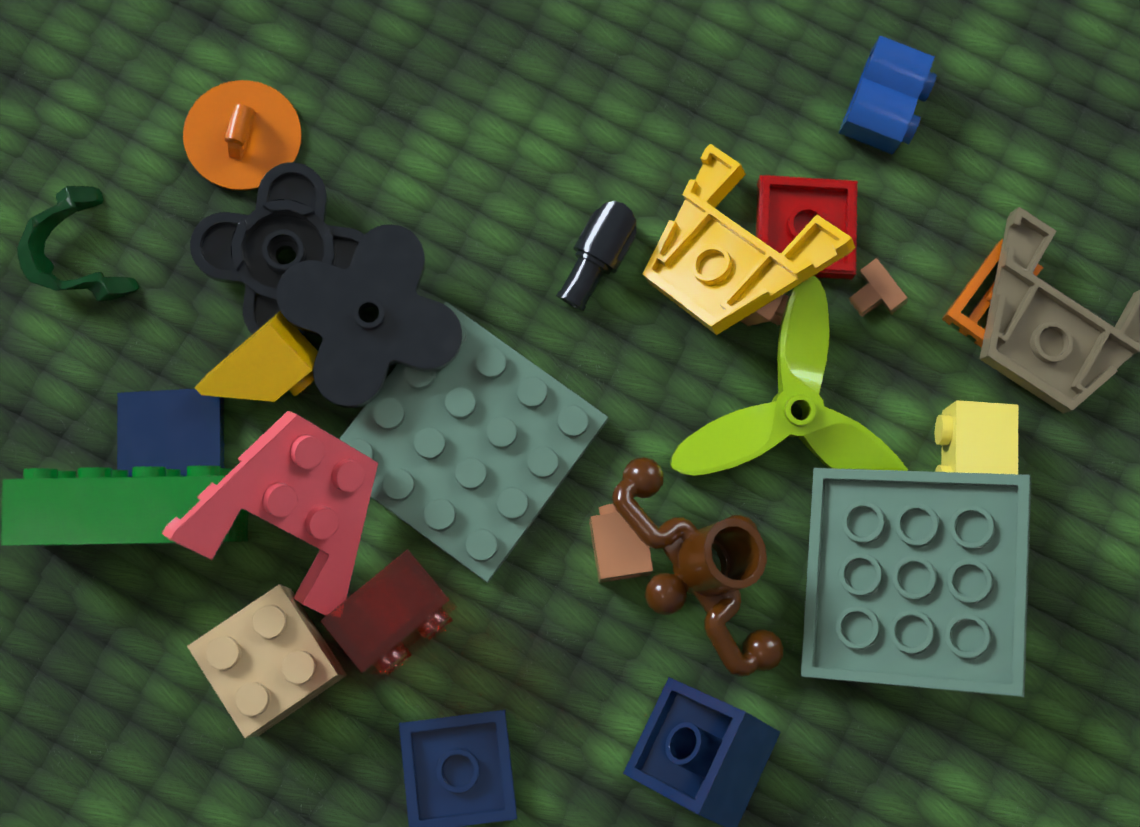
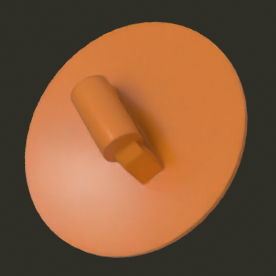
M248 80L226 82L205 92L191 107L183 129L185 151L193 167L211 183L231 190L258 189L262 178L269 170L283 163H294L300 150L302 138L300 120L290 101L276 89L260 82Z

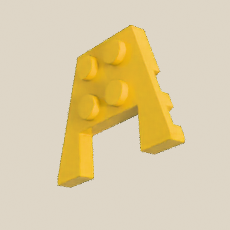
M709 144L700 158L703 165L696 179L689 180L682 194L685 201L675 221L669 220L642 274L649 284L714 334L718 335L853 251L855 245L852 237L819 215H816L782 253H778L715 209L746 173L739 162Z

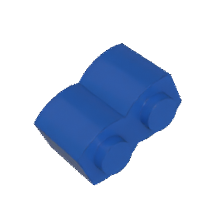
M880 35L864 66L839 134L890 154L896 151L901 142L909 144L921 119L920 116L913 114L917 101L925 102L937 77V74L930 72L934 56Z

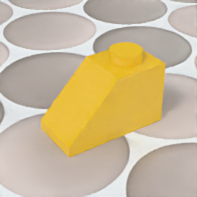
M279 311L209 371L194 388L204 396L275 402L288 390L293 396H296L314 381L312 370L318 351Z

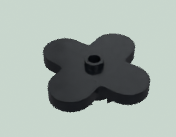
M283 163L275 166L265 174L258 188L256 210L251 212L250 215L230 212L212 214L204 218L196 226L191 236L190 251L192 258L206 276L218 282L245 286L243 318L251 334H254L280 311L276 291L279 280L286 270L296 263L306 260L322 261L346 269L352 262L358 243L365 235L352 228L330 226L325 223L328 200L324 183L313 169L300 163ZM282 250H293L296 253L294 261L284 265L278 262V254ZM298 329L304 336L308 333Z
M387 224L368 231L358 243L352 262L346 269L322 261L306 260L291 266L279 280L276 298L279 309L286 320L302 331L322 337V343L313 368L314 380L321 394L336 406L358 408L370 403L380 393L390 366L396 363L424 372L437 371L449 365L456 358L461 348L462 329L455 313L446 305L417 294L425 270L424 250L417 236L402 226ZM368 307H376L379 310V316L374 322L367 323L360 319V312Z

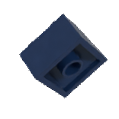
M669 677L623 774L723 827H738L781 732L739 708Z

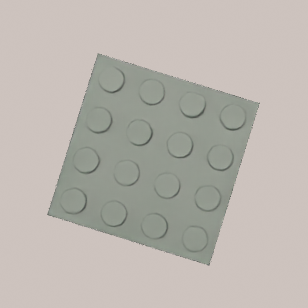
M445 302L444 305L449 307L459 319L462 329L461 348L456 358L446 367L431 372L419 371L397 364L385 379L384 385L377 397L364 406L339 440L378 462L370 496L372 499L486 583H489L607 423L608 416L451 304Z
M814 468L801 676L1024 697L1031 476L1022 474Z

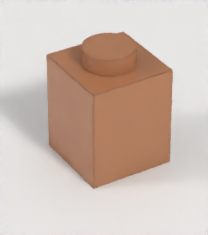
M614 504L599 507L600 515L591 516L589 522L599 583L650 575L653 572L649 546L640 540L618 513Z

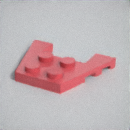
M287 411L238 458L240 463L217 485L211 483L197 497L200 501L181 519L175 517L165 527L162 535L212 560L241 509H244L319 549V553L293 599L339 622L344 611L378 462L298 414Z

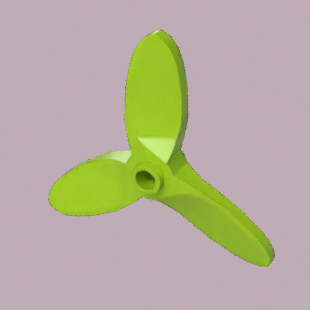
M815 276L794 287L785 306L778 339V394L773 398L772 402L751 406L724 415L688 436L677 446L671 456L670 466L674 471L680 474L695 476L730 469L764 454L788 436L799 437L804 445L828 468L908 471L901 459L874 433L859 422L824 406L819 393L828 355L829 313L826 293L821 282ZM793 403L798 404L802 408L803 413L800 420H797L791 414Z

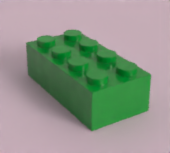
M143 466L132 467V477H129V470H112V468L83 467L78 468V478H76V471H58L55 468L23 469V479H3L1 546L176 543L162 535L165 527L175 517L181 519L200 501L197 497L211 483L217 485L233 469L220 468V466H187V476H181L180 469ZM240 510L222 542L248 541V511Z

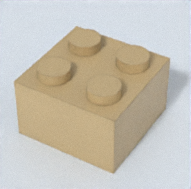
M280 584L187 646L244 738L260 736L347 676L301 603L293 599L295 594L292 589Z

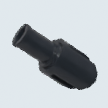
M617 201L607 202L592 214L573 247L578 260L562 289L557 293L559 299L580 311H584L604 274L609 275L610 272H617L636 236V219L632 210L627 205Z

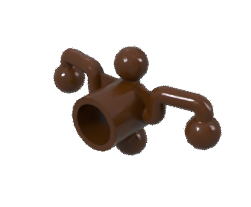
M641 457L631 460L623 471L622 481L614 488L612 495L613 504L618 513L644 544L655 549H663L672 562L674 574L660 573L650 580L645 591V599L648 606L655 613L673 615L680 611L686 603L687 592L695 595L707 613L704 620L706 634L724 666L731 674L737 677H747L756 670L769 671L778 666L783 658V645L776 634L767 630H756L750 633L742 644L741 653L725 625L740 610L741 593L739 590L756 583L764 573L767 562L766 546L756 524L749 517L732 515L701 529H697L690 520L683 517L671 518L660 527H657L634 497L650 498L656 495L663 485V471L660 465L653 459ZM711 548L717 552L720 559L721 572L716 568L712 559Z

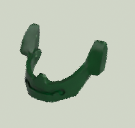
M66 186L56 194V205L28 220L17 247V256L20 268L30 282L55 291L88 289L92 291L99 302L118 299L139 289V285L134 278L104 277L102 272H95L79 279L67 281L60 280L52 274L54 265L44 253L47 238L55 227L75 212L102 204L104 199L100 189L93 186Z

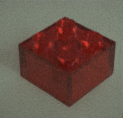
M407 549L323 618L321 622L362 673L374 675L386 673L390 675L413 656L408 650L413 643L421 637L427 638L429 641L434 639L454 621L449 613L457 606L420 561Z

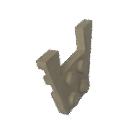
M1018 207L1009 214L1006 222L980 360L1061 413L1073 411L1118 371L1117 369L1130 357L1140 352V290L1133 293L1118 322L1113 327L1035 276L1033 271L1057 231L1021 207Z

